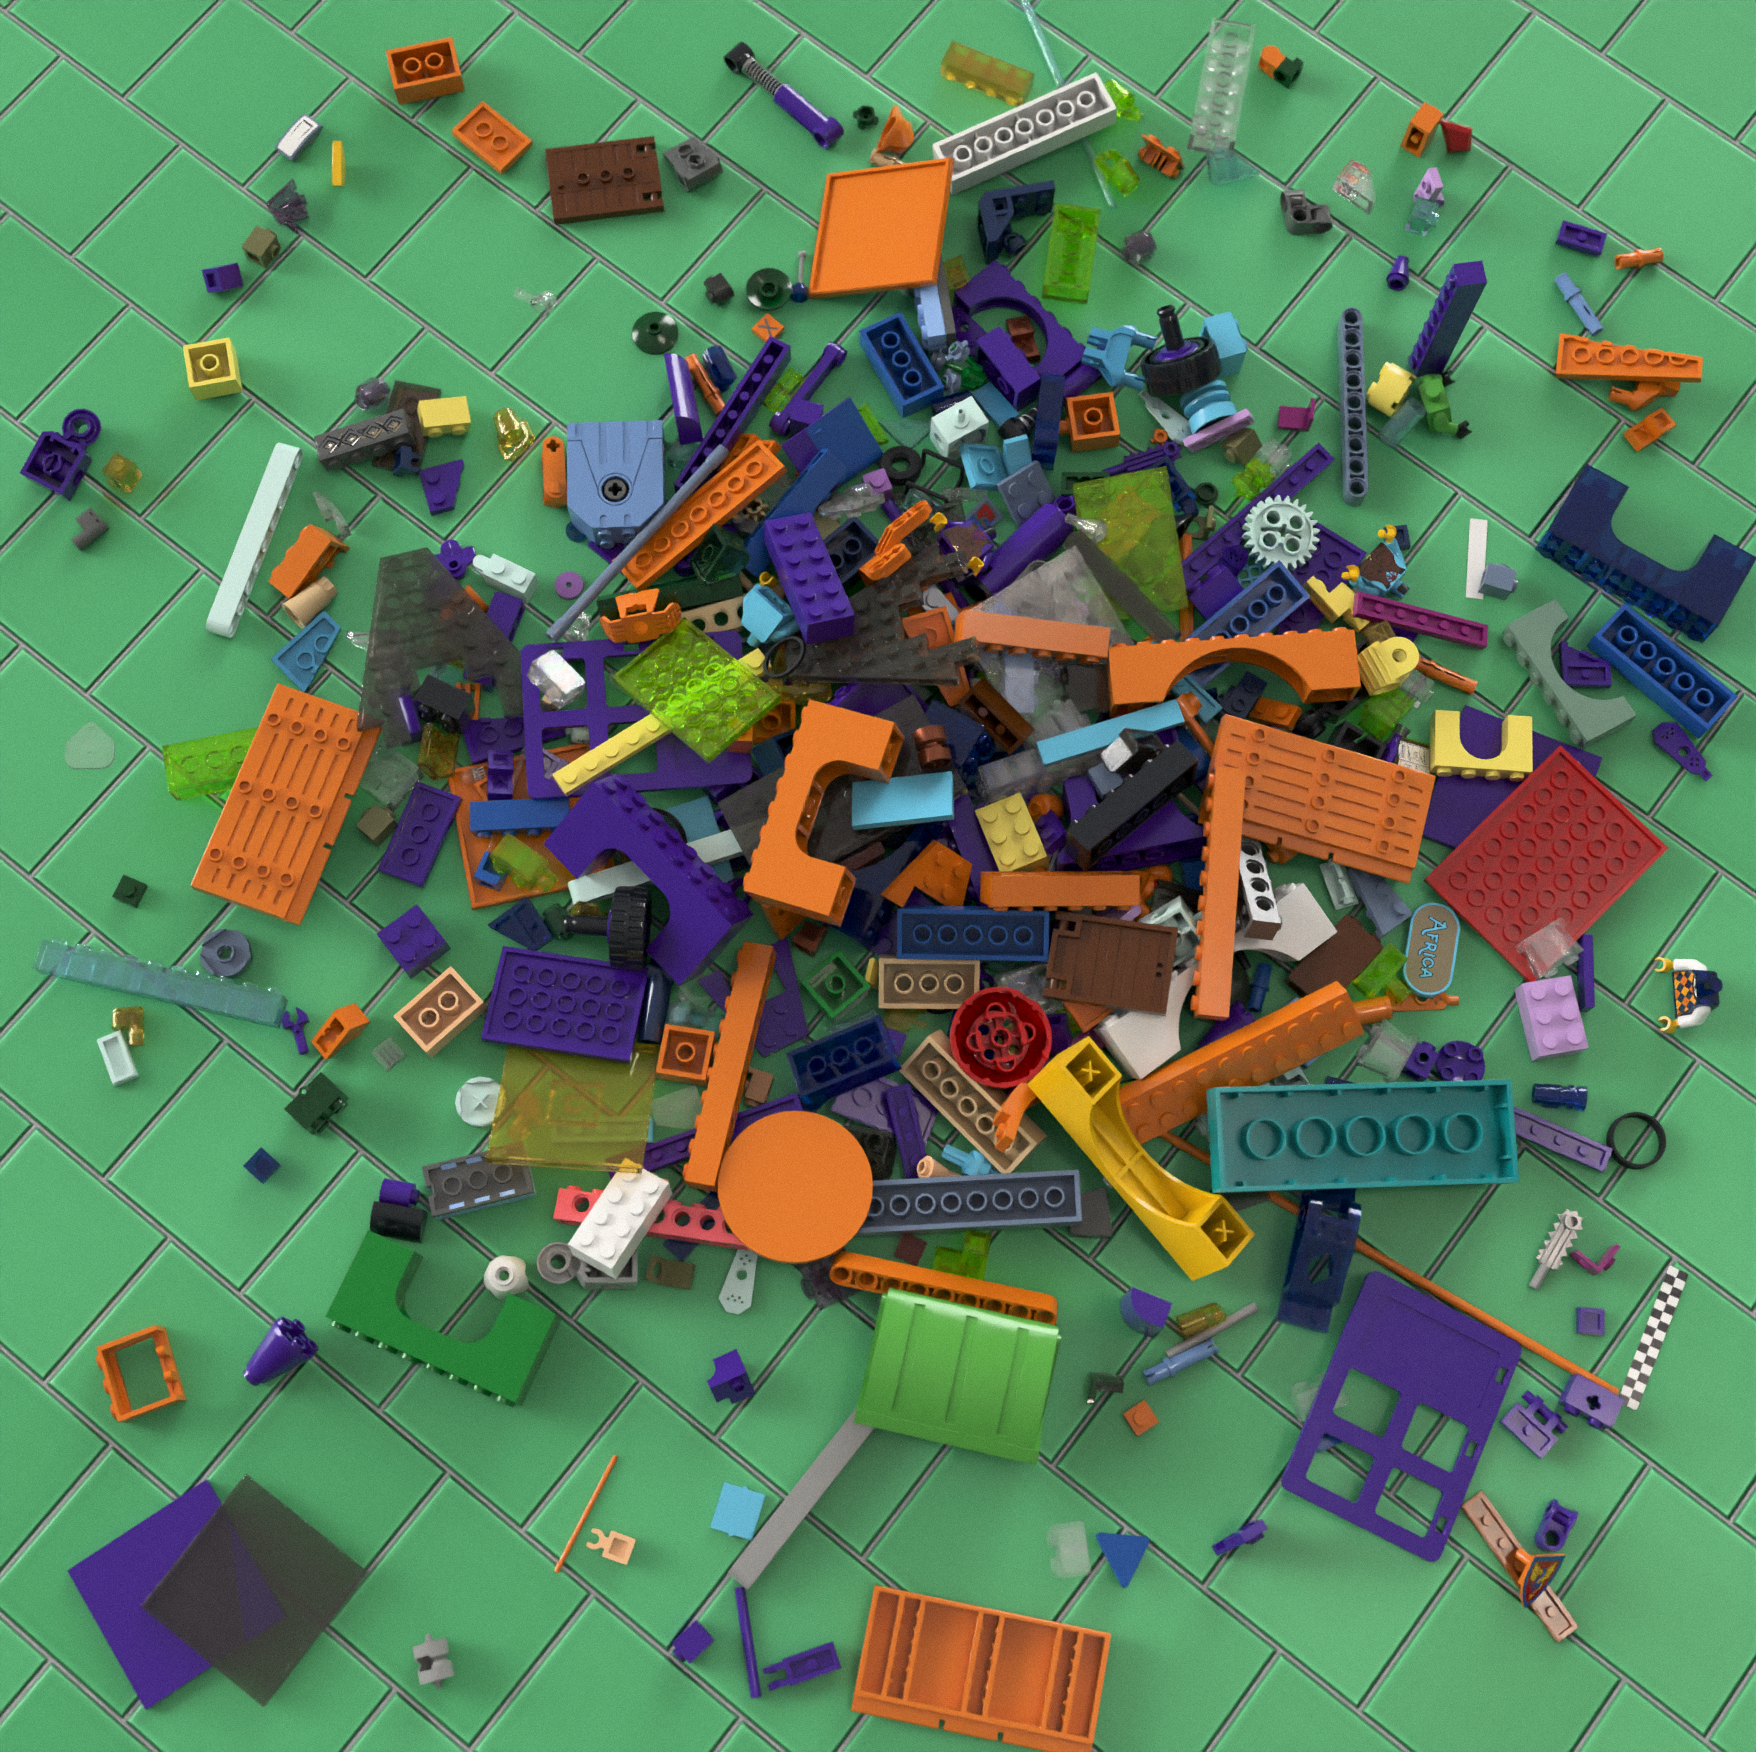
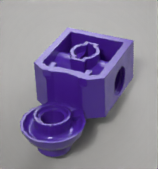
M76 409L64 418L62 424L63 435L54 431L42 432L23 465L20 474L29 481L70 501L93 461L86 449L99 438L101 432V422L97 415L87 409ZM87 425L86 432L79 434L80 427Z

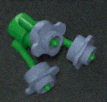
M966 340L954 342L949 347L948 355L942 353L943 348L940 347L937 353L933 351L932 355L928 357L934 370L940 372L943 367L948 368L946 374L941 379L948 396H951L953 392H958L960 387H965L972 391L975 388L978 389L985 380L986 373L983 371V366L975 363L968 357L970 349L967 347L968 341ZM947 359L949 362L954 360L956 363H962L965 360L971 366H966L963 370L945 361Z

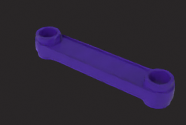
M833 342L827 344L822 353V359L782 412L777 411L771 418L769 428L773 432L784 437L790 433V416L796 398L806 401L810 400L835 366L839 367L844 362L847 356V351L844 347Z

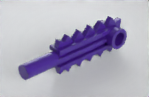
M1165 441L1164 446L1156 444L1155 449L1148 447L1146 452L1139 449L1137 455L1130 452L1129 456L1124 455L1122 464L1104 469L1102 472H1109L1110 477L1125 472L1131 477L1135 474L1139 476L1142 470L1148 473L1151 467L1157 470L1158 465L1166 467L1167 462L1175 464L1176 459L1182 458L1180 454L1182 448L1177 446L1176 441Z

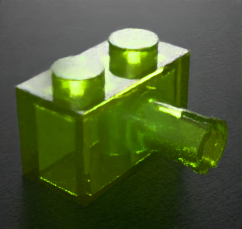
M1389 942L1351 984L1367 999L1375 996L1381 988H1386L1402 1003L1412 991L1395 976L1397 975L1396 972L1407 962L1408 958Z

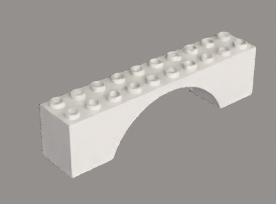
M1292 882L1288 885L1284 883L1273 890L1274 897L1277 899L1279 916L1282 917L1281 929L1277 931L1273 940L1246 938L1243 936L1238 916L1235 924L1234 952L1253 950L1271 955L1282 962L1299 961L1337 933V930L1304 883L1294 884ZM1194 955L1178 964V967L1172 970L1166 1017L1119 1010L1112 1016L1111 1014L1108 1015L1094 1028V1031L1101 1041L1104 1042L1106 1048L1127 1078H1144L1181 1050L1179 1019L1183 1002L1192 986L1193 972L1198 968V961L1194 960Z

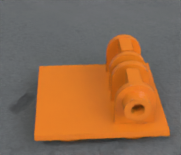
M1142 134L1141 136L1147 147H1142L1139 150L1138 156H1140V160L1149 165L1152 163L1151 167L1154 168L1161 157H1163L1157 170H1161L1169 178L1173 177L1176 179L1180 173L1178 167L1185 168L1180 152L1171 146L1166 149L1160 144L1161 141L1151 134L1149 137Z

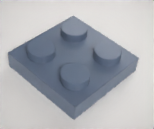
M1036 460L996 484L1017 526L1022 525L1043 504L1049 503L1053 505L1056 499L1039 461Z

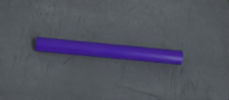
M744 1587L734 1588L751 1698L761 1697L746 1590Z

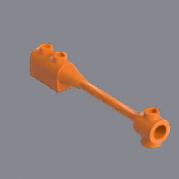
M1190 691L1187 694L1184 692L1176 698L1183 718L1207 753L1212 757L1214 744L1194 718L1199 713L1198 710L1202 705L1193 692ZM1279 838L1276 845L1265 843L1269 849L1265 852V855L1273 864L1278 861L1282 865L1299 852L1280 847L1281 839Z

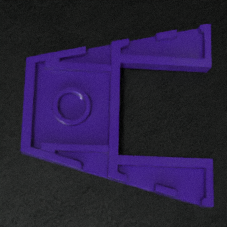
M787 937L770 945L774 947L777 954L774 969L785 992L765 1001L754 1046L763 1058L809 1037ZM719 969L698 979V983L726 1014L725 1001L728 995L731 996V990Z

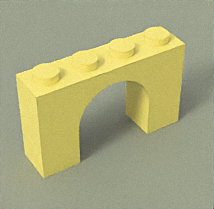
M1435 710L1430 716L1429 773H1437L1441 777L1456 774L1461 775L1462 778L1484 776L1487 780L1509 778L1510 781L1521 782L1527 779L1533 772L1532 717L1508 715L1502 722V747L1500 755L1492 759H1479L1470 755L1461 744L1460 711Z

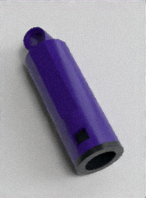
M1073 495L1059 496L1055 499L1053 505L1049 503L1043 504L991 553L992 559L986 572L978 573L977 576H974L972 571L963 580V586L975 603L980 601L984 610L990 611L998 599L1004 597L1006 590L1031 562L1035 560L1046 561L1072 536L1074 532L1073 526L1081 521L1082 515L1076 498Z

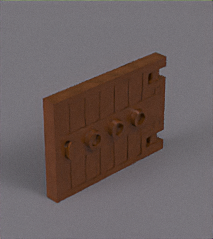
M654 136L545 149L555 225L664 212L663 199H659V197H662L657 153L653 151V149H656Z
M1056 910L1055 922L1059 923L1058 929L1053 928L1046 972V980H1049V986L1044 987V999L1166 1017L1178 928ZM1069 924L1076 925L1075 932L1068 931ZM1059 982L1067 983L1066 990L1058 989Z

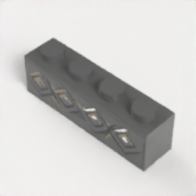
M403 408L314 436L319 461L327 471L339 470L346 465L361 463L365 459L375 456H383L387 452L400 449L403 445L416 444L411 419Z

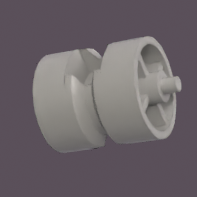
M426 1634L424 1644L412 1647L415 1662L420 1663V1667L417 1669L420 1685L432 1682V1684H436V1689L442 1688L441 1682H443L444 1678L455 1675L452 1660L447 1659V1655L450 1653L447 1637L434 1640V1638L431 1639V1634Z

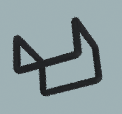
M923 449L921 455L922 469L926 462V454L960 468L959 479L949 499L911 481L905 483V494L909 495L912 488H915L944 501L943 509L944 512H947L963 482L964 465L928 449Z

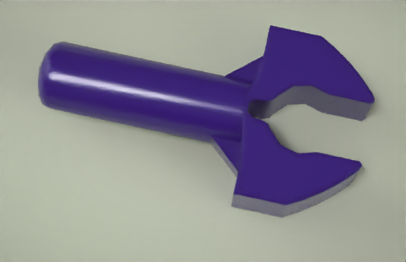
M296 1007L298 1020L295 1025L291 1022L290 1013L286 1010L281 1020L283 1028L293 1031L298 1052L300 1055H305L309 1050L303 1027L306 1023H310L308 1015Z

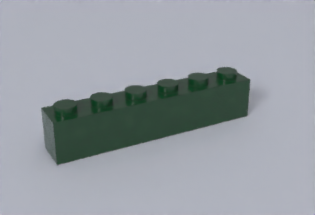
M732 569L735 573L734 576L709 584L700 575L648 586L640 591L632 589L598 596L596 602L600 618L605 616L610 621L621 619L615 599L617 596L656 588L659 589V595L653 612L664 611L670 603H678L680 608L743 596L739 569ZM637 609L634 612H628L627 615L647 612V609Z

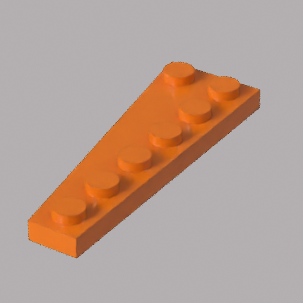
M1560 334L1556 378L1701 383L1703 357L1664 352L1651 348L1649 350L1636 349L1633 345L1626 344V347L1613 345L1609 341L1603 340L1601 343L1589 341V338Z

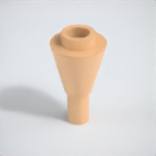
M925 1156L917 1165L919 1178L961 1176L959 1173L949 1171L931 1156Z

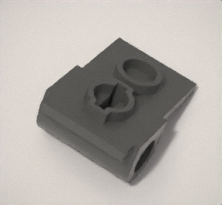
M694 136L663 153L664 157L674 166L677 178L686 192L723 173L719 158L709 148L706 149Z

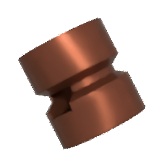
M931 725L913 732L915 747L920 750L917 756L921 769H937L952 762L949 746L944 745L947 742L944 726Z

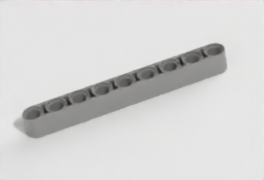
M856 1409L727 1574L746 1590H749L875 1427L853 1423Z

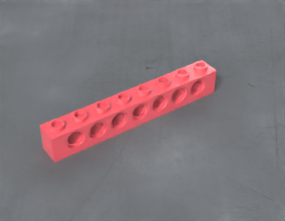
M567 1186V1189L559 1188L553 1218L560 1224L581 1226L604 1190L592 1189L591 1193L584 1192L582 1188L577 1186ZM668 1200L661 1211L665 1213L664 1219L659 1223H653L645 1235L751 1251L735 1235L728 1233V1225L720 1207H717V1210L707 1209L706 1205L693 1203L689 1207L682 1206L680 1201ZM588 1201L590 1203L588 1210L579 1212V1205L582 1202ZM689 1216L690 1221L686 1226H678L680 1217ZM706 1220H715V1225L712 1229H703V1223Z

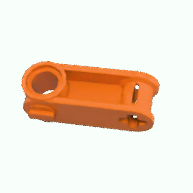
M551 436L544 440L542 447L543 505L556 509L567 506V482L563 441L558 437Z

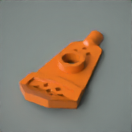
M1394 980L1385 988V995L1390 1000L1393 1012L1443 1010L1446 1005L1458 1006L1459 996H1449L1445 991L1438 996L1432 997L1433 1000L1426 998L1424 1002L1419 1001L1418 995L1409 990L1404 981Z

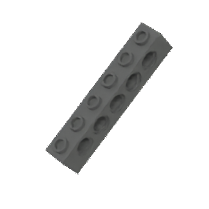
M1242 836L1237 913L1243 936L1246 938L1273 940L1277 931L1281 929L1282 917L1279 916L1277 909V899L1272 891V881L1267 873V863L1262 855V845L1258 840Z

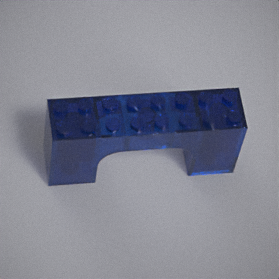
M1586 464L1534 550L1538 551L1544 558L1558 562L1564 569L1576 572L1584 580L1601 586L1605 592L1617 595L1625 603L1644 610L1648 616L1660 619L1668 627L1685 633L1691 640L1703 643L1719 626L1755 563L1756 557L1714 534L1700 550L1690 569L1676 571L1665 567L1622 543L1615 536L1611 526L1612 516L1629 486Z

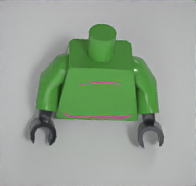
M1448 370L1441 374L1422 376L1419 381L1420 384L1417 386V396L1429 433L1438 431L1452 435L1456 434L1459 439H1463L1472 433L1467 428L1470 425L1467 421H1463L1459 425L1452 422L1450 405L1444 387L1455 383V380H1452L1449 375L1453 372Z

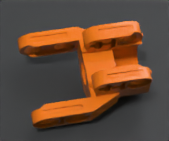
M926 500L916 503L886 527L874 551L876 555L858 569L860 578L872 594L882 604H891L894 610H899L908 605L932 584L936 585L955 569L944 554H942L921 571L912 559L907 547L901 543L905 536L928 519L932 508Z

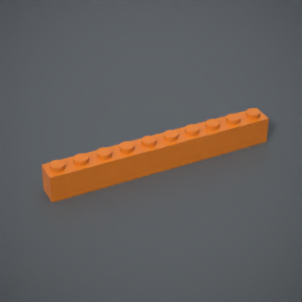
M1216 766L1212 773H1208L1207 788H1210V797L1206 798L1205 812H1209L1208 822L1205 821L1203 836L1207 837L1206 846H1203L1201 860L1205 861V871H1201L1200 886H1203V896L1200 895L1198 899V910L1202 912L1201 920H1198L1196 925V935L1200 936V940L1194 952V960L1198 961V968L1194 970L1192 984L1196 986V995H1192L1191 1010L1194 1011V1018L1221 1021L1229 1018L1246 769Z
M744 941L743 948L738 950L736 960L738 963L737 972H733L731 977V987H733L731 996L728 995L725 1001L726 1016L725 1019H721L719 1025L720 1040L719 1043H715L713 1049L714 1064L709 1067L707 1073L708 1088L703 1091L701 1097L702 1112L701 1115H697L695 1120L696 1136L695 1139H691L689 1144L690 1160L689 1163H685L682 1176L689 1187L718 1192L719 1171L723 1158L731 1144L777 956L773 946Z

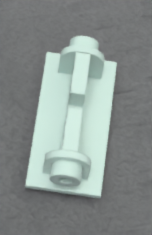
M1332 858L1327 863L1320 864L1319 867L1335 911L1359 904L1354 888L1346 873V866L1331 862Z

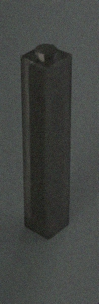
M1081 529L1077 533L1072 532L1065 539V544L1063 545L1065 551L1156 644H1160L1164 640L1176 641L1181 636L1180 630Z

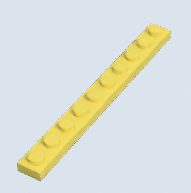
M759 648L755 649L553 773L554 780L566 797L765 675L766 673L763 669L765 656ZM770 663L768 664L769 671L772 670V666Z

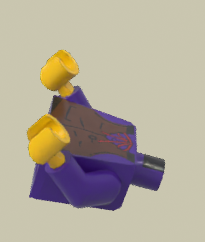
M937 512L929 520L936 525L934 527L936 532L941 530L935 545L963 578L972 571L974 576H977L978 573L986 572L992 559L991 550L994 546L992 540L997 536L995 529L992 526L981 529L976 521L973 520L968 522L948 521L942 513Z

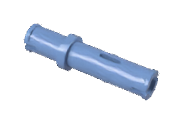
M1566 272L1560 274L1554 282L1563 293V299L1572 306L1592 337L1599 334L1604 327L1582 297V291L1580 288L1575 287Z
M1210 1338L1170 1359L1166 1357L1162 1359L1161 1363L1143 1370L1144 1379L1147 1378L1146 1383L1148 1386H1152V1384L1167 1377L1172 1378L1176 1376L1177 1372L1214 1354H1218L1217 1346H1213L1215 1342Z

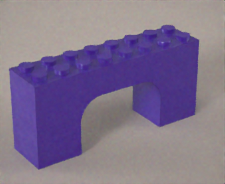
M618 773L594 781L544 843L576 879L602 869L614 853L620 850L664 893L670 905V918L665 928L645 951L679 986L703 974L754 915L749 909L748 904L732 892V888L715 874L714 869L698 857L696 850L688 846L681 839L680 834L675 829L670 828L663 820L662 815L654 811L646 803V799L629 785V781Z

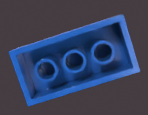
M901 311L859 331V345L902 419L943 400L944 385Z

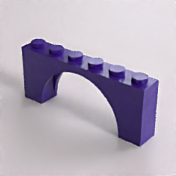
M996 259L954 292L953 303L964 310L970 317L988 309L1007 308L1028 315L1039 326L1045 338L1046 353L1036 368L1041 374L1039 391L1044 396L1050 395L1051 388L1082 364L1081 360L1086 347L1082 343H1078L1072 337L1071 332L1057 322L1054 314L1050 311L1047 312L1041 306L1039 299L1036 296H1031L1026 291L1024 284L1020 280L1016 281L1010 274L1009 269L1005 265H1001Z

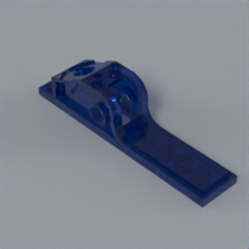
M1327 1076L1324 1084H1358ZM1356 1189L1302 1190L1275 1321L1323 1334L1328 1333L1332 1309L1340 1302L1357 1240L1361 1219V1204L1355 1202ZM1322 1208L1338 1212L1337 1218L1321 1214ZM1324 1253H1330L1327 1279L1320 1281L1318 1284H1312L1309 1281L1310 1275L1308 1272L1310 1261L1315 1257L1322 1256Z

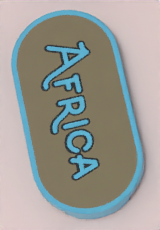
M1427 903L1420 906L1413 913L1409 922L1402 965V979L1409 987V990L1420 997L1432 998L1438 996L1449 987L1453 978L1460 924L1456 914L1443 904Z

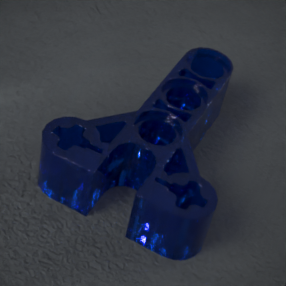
M1042 373L1031 459L1032 461H1039L1042 470L1053 471L1065 384L1064 375Z

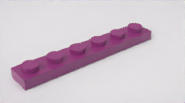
M1360 591L1354 595L1353 617L1480 650L1487 647L1488 625Z

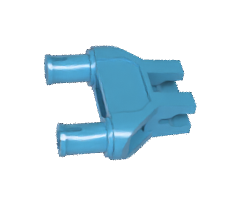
M1125 325L1112 331L1092 327L1087 344L1104 349V351L1086 346L1081 363L1099 369L1105 380L1113 387L1118 388L1123 385L1141 391L1145 381L1144 376L1126 372V369H1124L1128 352L1132 345L1153 351L1157 336L1139 332L1136 326Z

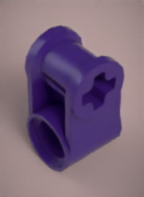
M1553 1498L1547 1505L1543 1519L1535 1533L1534 1541L1537 1548L1544 1552L1561 1549L1578 1518V1512L1566 1509L1558 1504V1500ZM1547 1532L1551 1533L1554 1537V1544L1552 1546H1549L1545 1541Z

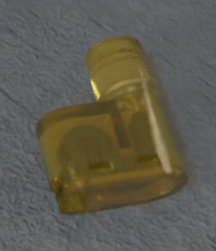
M578 901L570 910L572 916L578 914L608 917L609 915L608 912L599 911L598 904Z
M134 1006L113 1009L112 1030H128L129 1046L137 1047L144 1045L143 1007Z

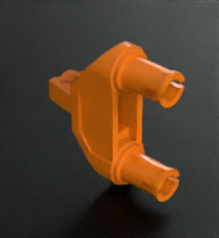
M1636 381L1632 392L1612 386L1608 401L1628 405L1630 410L1638 411L1655 401L1657 397H1675L1679 392L1681 383Z

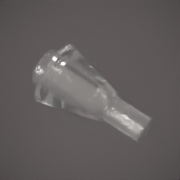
M1070 513L1065 517V522L1077 527L1093 543L1102 541L1107 534L1108 529L1105 521L1079 518Z

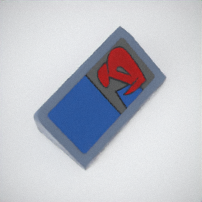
M985 496L962 521H976L981 529H984L987 526L994 527L1003 518V515L990 499Z

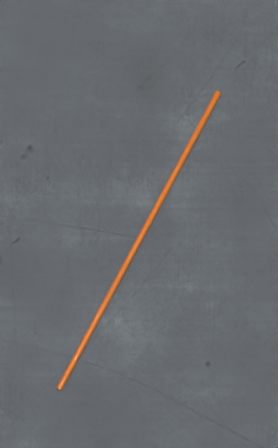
M1167 1131L1158 1136L1211 1166L1210 1154L1172 1132ZM1274 1191L1256 1192L1573 1375L1580 1374L1618 1395V1388Z

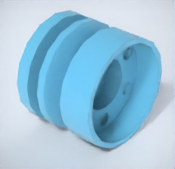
M1213 380L1200 388L1186 392L1180 398L1184 414L1189 418L1188 425L1192 435L1237 413L1235 405L1230 402L1231 395L1227 391L1228 388L1224 381Z

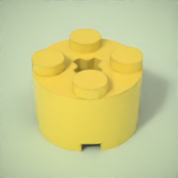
M1386 362L1379 373L1378 383H1372L1366 393L1367 397L1365 400L1368 401L1367 404L1392 418L1394 412L1397 413L1410 392L1408 388L1411 384L1414 385L1417 377L1394 363Z

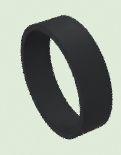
M1631 1112L1619 1117L1611 1124L1607 1132L1606 1143L1608 1147L1613 1149L1611 1156L1617 1163L1629 1169H1643L1656 1163L1662 1157L1666 1148V1135L1660 1123L1652 1116L1641 1112ZM1629 1117L1639 1118L1653 1127L1658 1136L1659 1147L1656 1156L1651 1162L1647 1164H1634L1625 1160L1618 1153L1614 1144V1131L1622 1119Z

